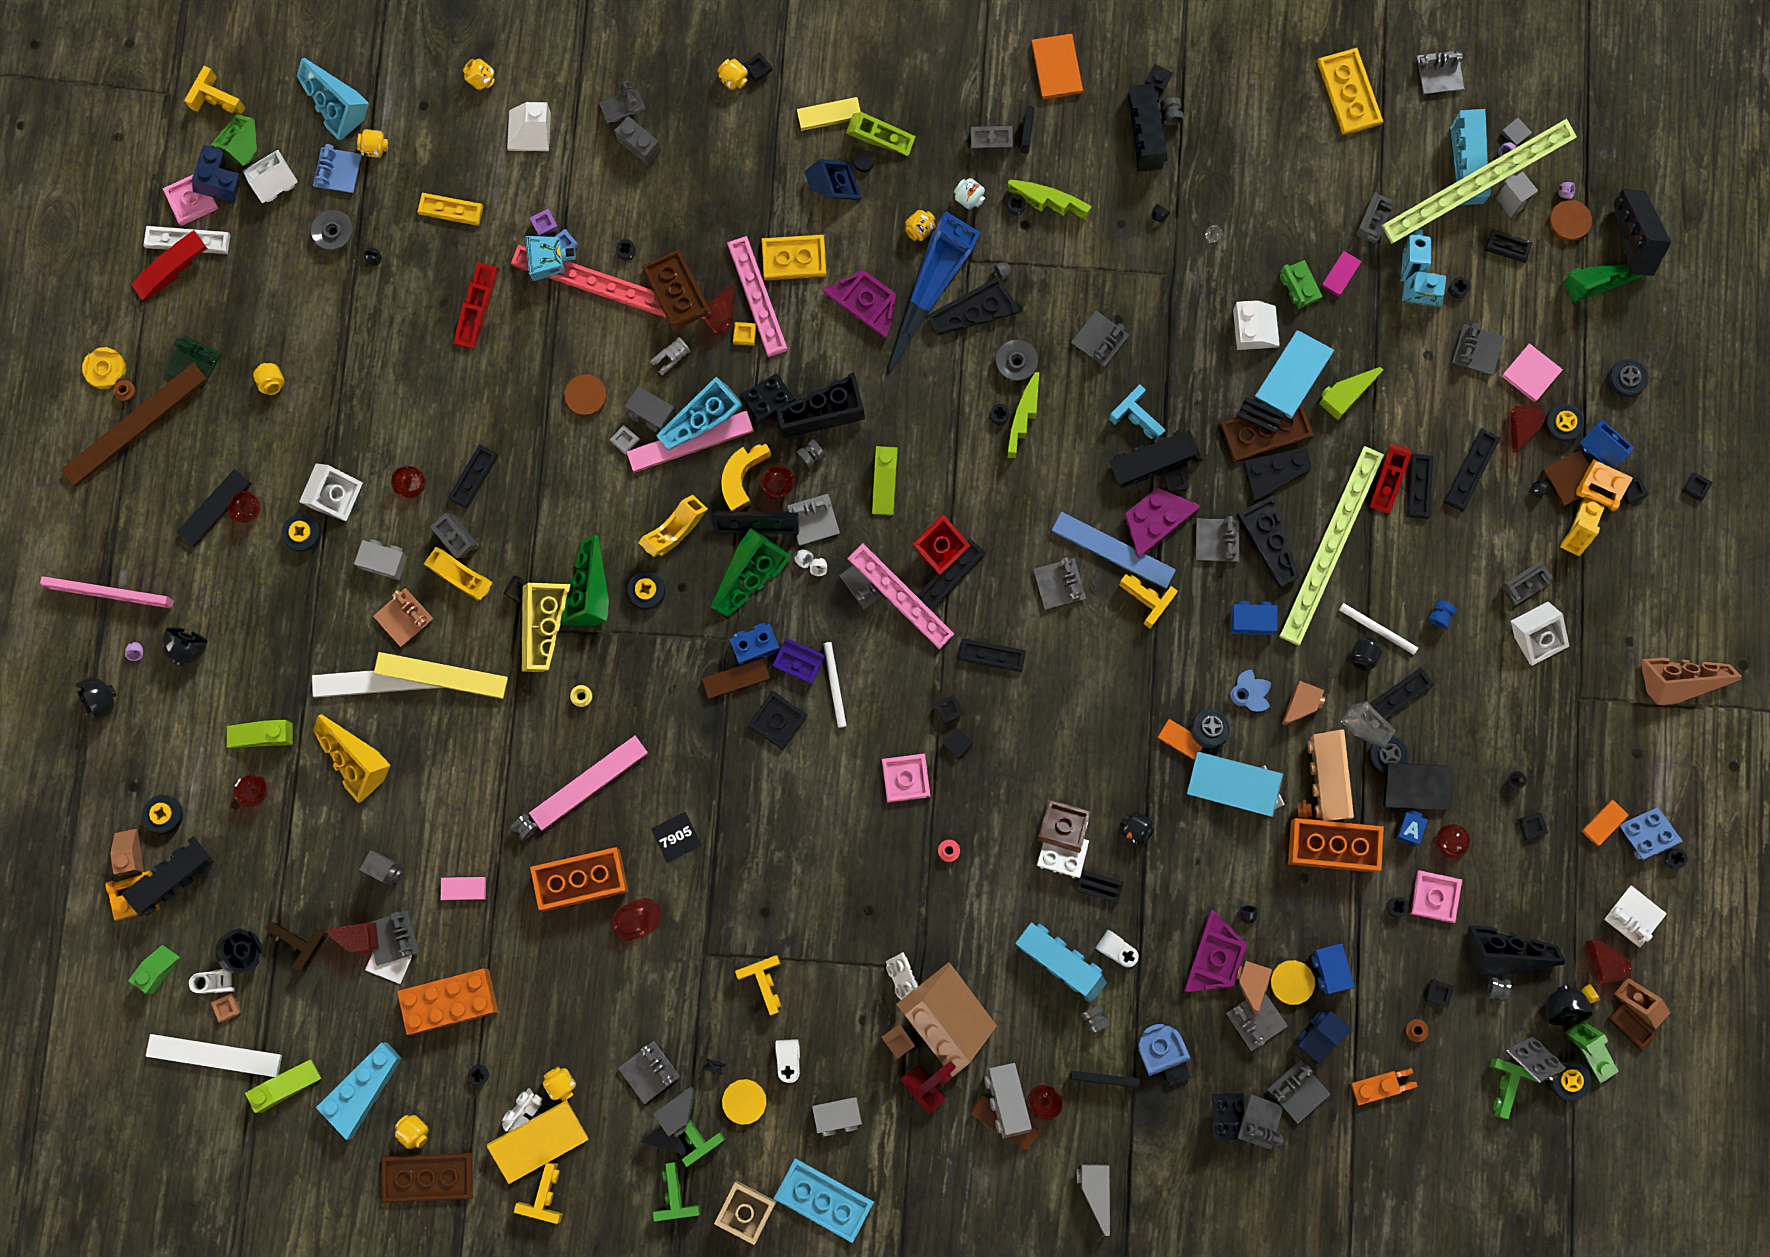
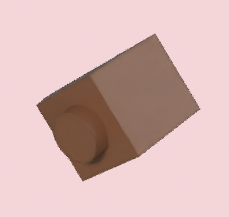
M1299 681L1293 691L1282 724L1286 726L1313 714L1317 709L1321 710L1325 701V697H1323L1324 690Z
M138 829L115 833L110 852L113 874L126 876L144 872Z
M1246 961L1244 967L1240 966L1236 979L1240 980L1239 987L1254 1015L1259 1016L1272 975V969Z
M1627 978L1614 993L1622 1003H1625L1644 1022L1655 1029L1670 1014L1663 999L1630 978Z

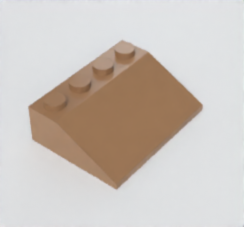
M949 962L896 1004L942 1065L945 1066L949 1061H952L956 1066L950 1073L952 1077L973 1060L997 1027Z

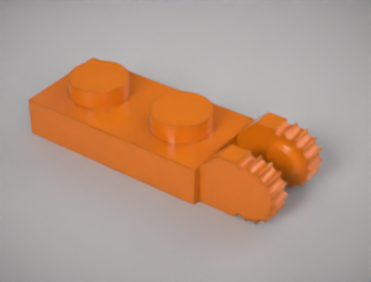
M1412 1068L1397 1072L1391 1071L1350 1083L1357 1105L1397 1095L1401 1091L1418 1087L1417 1083L1413 1081L1401 1086L1398 1084L1397 1078L1411 1075L1413 1073Z

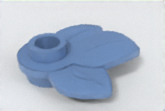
M1247 670L1239 675L1237 686L1232 689L1230 694L1231 700L1235 705L1246 706L1251 711L1266 710L1270 705L1263 697L1268 693L1271 682L1255 679L1253 671ZM1238 692L1244 693L1245 698L1239 699L1237 696Z

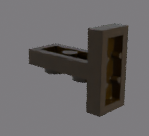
M269 921L265 928L271 932L269 936L278 942L284 940L289 943L287 947L298 954L302 951L292 966L300 972H306L329 935L327 932L316 928L307 942L276 922Z

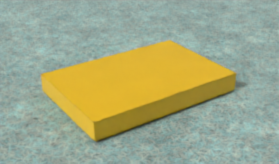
M824 235L762 238L764 280L827 277Z

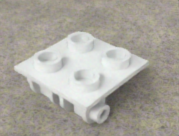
M1084 839L1080 853L1043 842L1037 866H1040L1041 869L1054 870V873L1056 871L1060 872L1061 875L1064 873L1072 876V878H1080L1089 841Z
M1630 885L1604 920L1641 948L1645 941L1649 942L1653 937L1651 933L1667 913Z
M903 952L886 961L888 975L892 977L895 984V993L902 1000L918 987L916 980H914L915 977L912 975V970H910L911 967L907 957H905Z

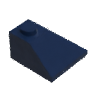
M820 159L804 171L808 185L814 192L831 199H862L849 161Z

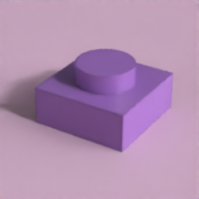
M549 209L530 217L535 230L541 237L558 229Z

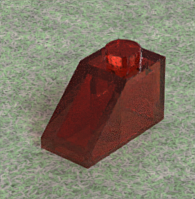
M732 284L707 303L712 314L703 317V320L717 335L720 332H726L732 326L731 323H733L736 292Z
M1541 405L1515 406L1510 411L1513 453L1518 452L1544 424L1545 415L1544 412H1541Z
M362 923L326 929V934L349 953L357 952L358 956L371 955V950L379 949L376 923Z
M1598 939L1587 941L1598 984L1631 978V964L1626 960L1625 955Z

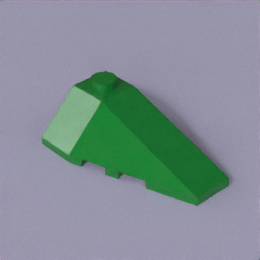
M1628 265L1587 267L1582 270L1579 267L1570 271L1568 277L1563 282L1575 304L1646 275L1630 274Z
M750 528L737 547L711 607L729 617L748 600V596L756 590H761L764 587L763 584L771 577L775 578L780 574L791 558V555L765 536Z
M593 535L581 542L574 564L577 570L573 579L570 578L569 580L571 589L568 598L566 597L565 608L562 612L560 620L562 625L596 626L607 621L609 599L599 537Z

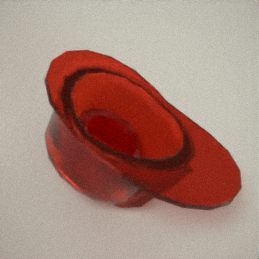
M642 898L635 900L615 911L611 919L612 931L616 937L624 941H631L655 930L661 923V908L652 899Z

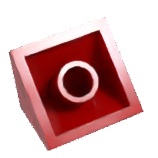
M944 514L912 543L918 556L939 575L971 546Z

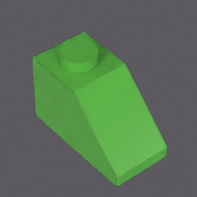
M161 945L141 962L128 981L146 994H155L181 957L166 946Z

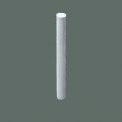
M1343 603L1339 611L1414 655L1418 650V647L1348 605Z
M827 642L823 643L837 725L838 728L846 727V720L832 643Z

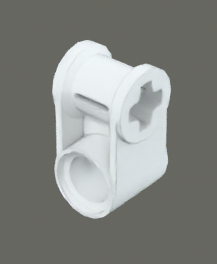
M1110 930L1105 932L1095 947L1098 951L1124 967H1132L1138 961V952ZM1130 951L1133 953L1132 958L1134 961L1129 960L1126 963L1123 961L1125 957L1122 954L1123 952L1128 953Z
M223 969L197 973L189 980V987L195 993L207 994L235 991V988L232 987L231 973ZM203 977L206 980V985L200 990L197 982Z
M777 1040L776 1059L778 1076L786 1083H793L800 1074L799 1040ZM789 1066L791 1070H794V1074L790 1076V1079L783 1075V1071H787Z

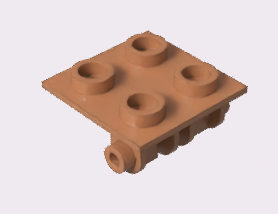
M406 588L401 592L399 590L395 591L392 594L394 598L373 616L400 647L433 620L432 616Z

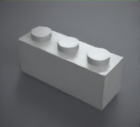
M1015 1063L989 1068L986 1076H984L986 1088L991 1090L990 1105L992 1111H996L998 1119L995 1120L997 1132L1002 1134V1138L1029 1133L1032 1127Z

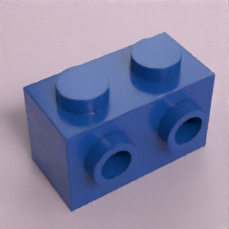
M1602 419L1580 442L1585 452L1594 455L1599 462L1614 469L1634 449L1629 442Z
M1238 601L1237 604L1232 606L1231 634L1274 635L1277 632V605H1272L1271 602H1259L1258 605H1250L1248 601Z
M758 624L753 627L754 630L747 633L740 631L733 635L734 638L730 639L740 666L780 651L770 624Z
M1343 944L1313 951L1314 955L1311 956L1314 968H1318L1320 977L1317 980L1321 991L1324 990L1325 994H1330L1355 987Z

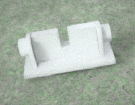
M530 1088L526 1092L523 1091L518 1096L517 1104L513 1110H509L502 1119L504 1130L508 1131L509 1129L510 1132L528 1122L529 1119L523 1115L527 1113L533 1117L542 1105L541 1101L543 1099L537 1094L534 1095Z

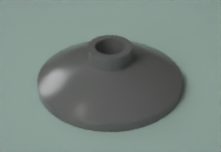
M327 210L320 213L314 219L311 226L313 240L318 246L326 250L342 248L349 242L353 233L351 220L346 214L338 210ZM333 230H337L335 235H331Z
M1011 340L1003 344L998 350L996 365L999 372L1007 379L1021 381L1029 378L1035 372L1038 365V355L1034 347L1028 342ZM1019 360L1020 365H1014L1013 361Z

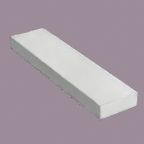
M146 226L143 246L145 248L168 250L176 242L193 231V229ZM195 230L208 248L203 253L228 254L229 232Z

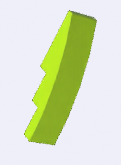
M1010 180L1008 182L1007 191L1013 195H1021L1026 203L1041 212L1048 206L1062 216L1068 210L1084 220L1090 215L1092 206L1069 194L1032 182Z
M1039 372L1034 373L1016 410L1007 458H1016L1018 438H1026L1027 419L1036 418Z

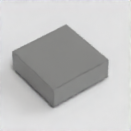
M1519 118L1501 132L1515 146H1518L1532 133Z
M625 425L610 439V442L625 455H627V451H630L640 441L639 437Z

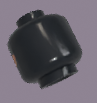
M1370 637L1359 639L1350 653L1353 666L1362 671L1375 668L1382 655V649L1378 645V641Z
M1134 812L1131 816L1126 814L1120 824L1123 826L1122 835L1135 844L1146 843L1155 830L1152 828L1153 822L1140 812Z

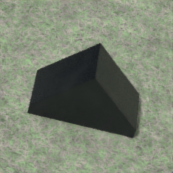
M662 1127L642 1139V1143L684 1155L688 1152V1148L681 1135L675 1137L673 1134L668 1137Z

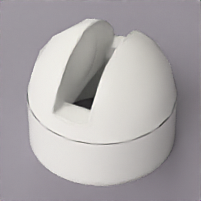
M799 550L797 556L794 557L795 562L802 568H808L813 560V554L807 550Z
M823 558L813 559L810 564L811 574L815 576L825 575L827 573V562Z

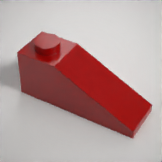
M1389 443L1369 505L1370 508L1386 513L1391 512L1412 455L1410 448Z

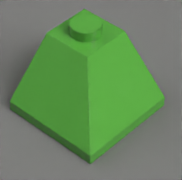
M236 114L213 141L211 146L224 150L225 156L236 164L242 166L249 164L254 158L253 154L257 151L255 121L250 117Z

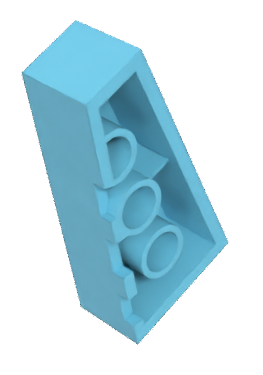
M1485 109L1460 110L1450 127L1456 182L1488 164ZM1491 187L1460 205L1484 204L1491 195Z
M1031 922L1015 943L1017 947L1041 966H1046V969L1055 977L1062 978L1064 983L1073 991L1082 993L1085 1000L1092 1004L1107 984L1101 974L1102 970L1094 963L1088 965L1084 962L1083 959L1085 957L1078 951L1073 950L1071 952L1065 948L1067 944L1056 936L1053 939L1049 936L1048 933L1050 931L1041 924L1036 926Z
M380 1043L316 1108L346 1140L353 1139L374 1102L379 1098L381 1091L403 1058L388 1043Z

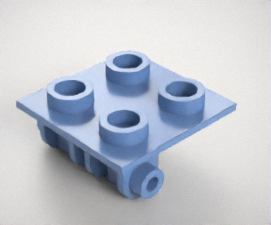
M325 144V147L321 148L313 187L354 193L362 155L334 150L332 145Z
M1658 807L1619 825L1636 849L1634 855L1638 860H1645L1683 842Z

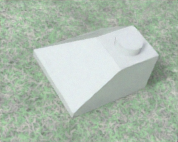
M526 102L509 110L508 151H549L551 112L547 102Z

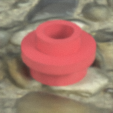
M945 840L939 845L938 854L942 860L952 862L959 857L960 847L953 840ZM946 847L953 848L951 855L945 853Z

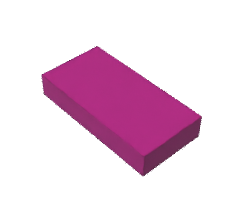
M1343 251L1321 287L1340 297L1362 261Z

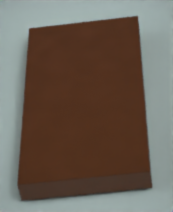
M680 249L642 266L673 331L712 314Z
M1302 403L1292 419L1284 415L1276 434L1237 417L1219 423L1233 463L1304 441L1314 436ZM1257 410V411H1259V412H1261V413H1264V414H1266V415H1268V416H1271V417H1273V418H1275V419H1278V418H1276V417H1274V416H1272V415H1269V414H1267V413H1265V412H1263V411ZM1246 414L1268 425H1271L1273 427L1275 426V424L1268 422L1264 419H1261L1259 417H1256L1253 414Z
M473 1153L382 1157V1203L473 1199Z

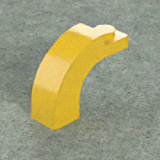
M767 444L754 446L748 454L744 447H742L728 460L722 474L721 484L723 496L730 512H740L751 506L750 500L742 487L744 475L751 467L771 457Z
M691 495L680 502L673 514L659 528L643 536L638 543L653 557L657 555L663 556L692 531L708 508L694 495Z
M435 547L424 563L426 567L476 600H481L482 597L486 596L492 585L490 580L467 568L437 547Z

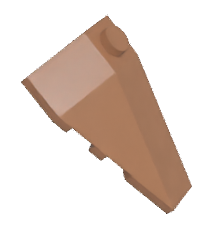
M1669 658L1642 659L1641 662L1646 691L1658 705L1679 703L1739 681L1742 677L1730 664L1703 662L1702 665L1690 663L1689 660L1674 663L1670 662Z

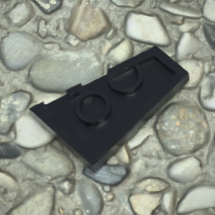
M1307 448L1244 461L1253 503L1311 470L1312 467Z

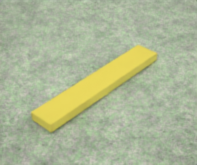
M381 652L378 653L374 671L376 675L504 699L508 677Z

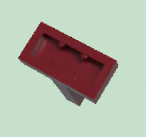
M949 1061L928 1078L917 1064L900 1080L924 1110L930 1114L946 1100L938 1088L952 1078L950 1073L956 1066L952 1061Z

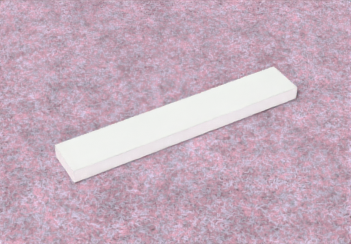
M374 671L312 675L314 698L443 688L376 675Z
M150 1034L146 1057L271 1077L278 1076L282 1059L280 1054Z

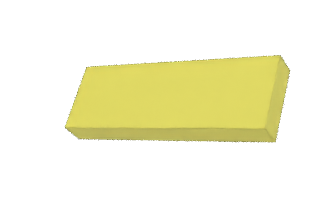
M857 97L797 109L801 131L848 122L854 113L860 112Z

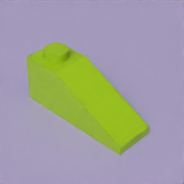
M863 112L852 115L846 132L862 141L909 156L916 137Z
M1378 367L1337 382L1332 388L1328 386L1321 393L1322 400L1319 404L1339 420L1379 377L1384 369Z
M876 446L873 515H894L898 455L896 447Z
M287 720L259 721L227 726V748L293 745V723Z
M311 1059L260 1084L245 1094L254 1112L263 1113L322 1078Z

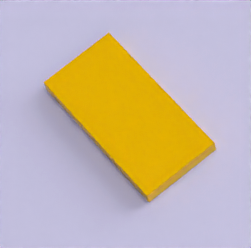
M1354 48L1318 58L1317 64L1342 134L1347 135L1382 125L1383 119L1358 49Z
M566 1100L488 1143L487 1148L508 1184L584 1143L588 1140V1136Z

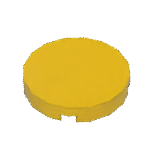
M108 347L95 349V351L85 357L82 364V373L85 379L93 387L99 389L114 387L116 383L123 379L126 372V364L123 357Z
M1296 960L1285 961L1277 965L1272 971L1270 985L1274 996L1280 1002L1288 1005H1297L1307 1001L1313 994L1315 977L1311 969L1304 963Z
M748 1079L737 1080L730 1084L722 1098V1106L726 1116L731 1121L741 1125L757 1121L763 1115L767 1105L766 1094L762 1087Z

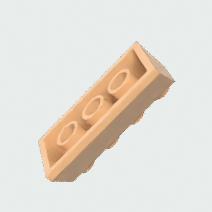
M1344 730L1314 734L1307 742L1309 754L1312 753L1313 762H1310V773L1314 775L1315 784H1312L1313 796L1317 797V805L1314 808L1316 819L1319 818L1320 821L1346 822L1354 818Z

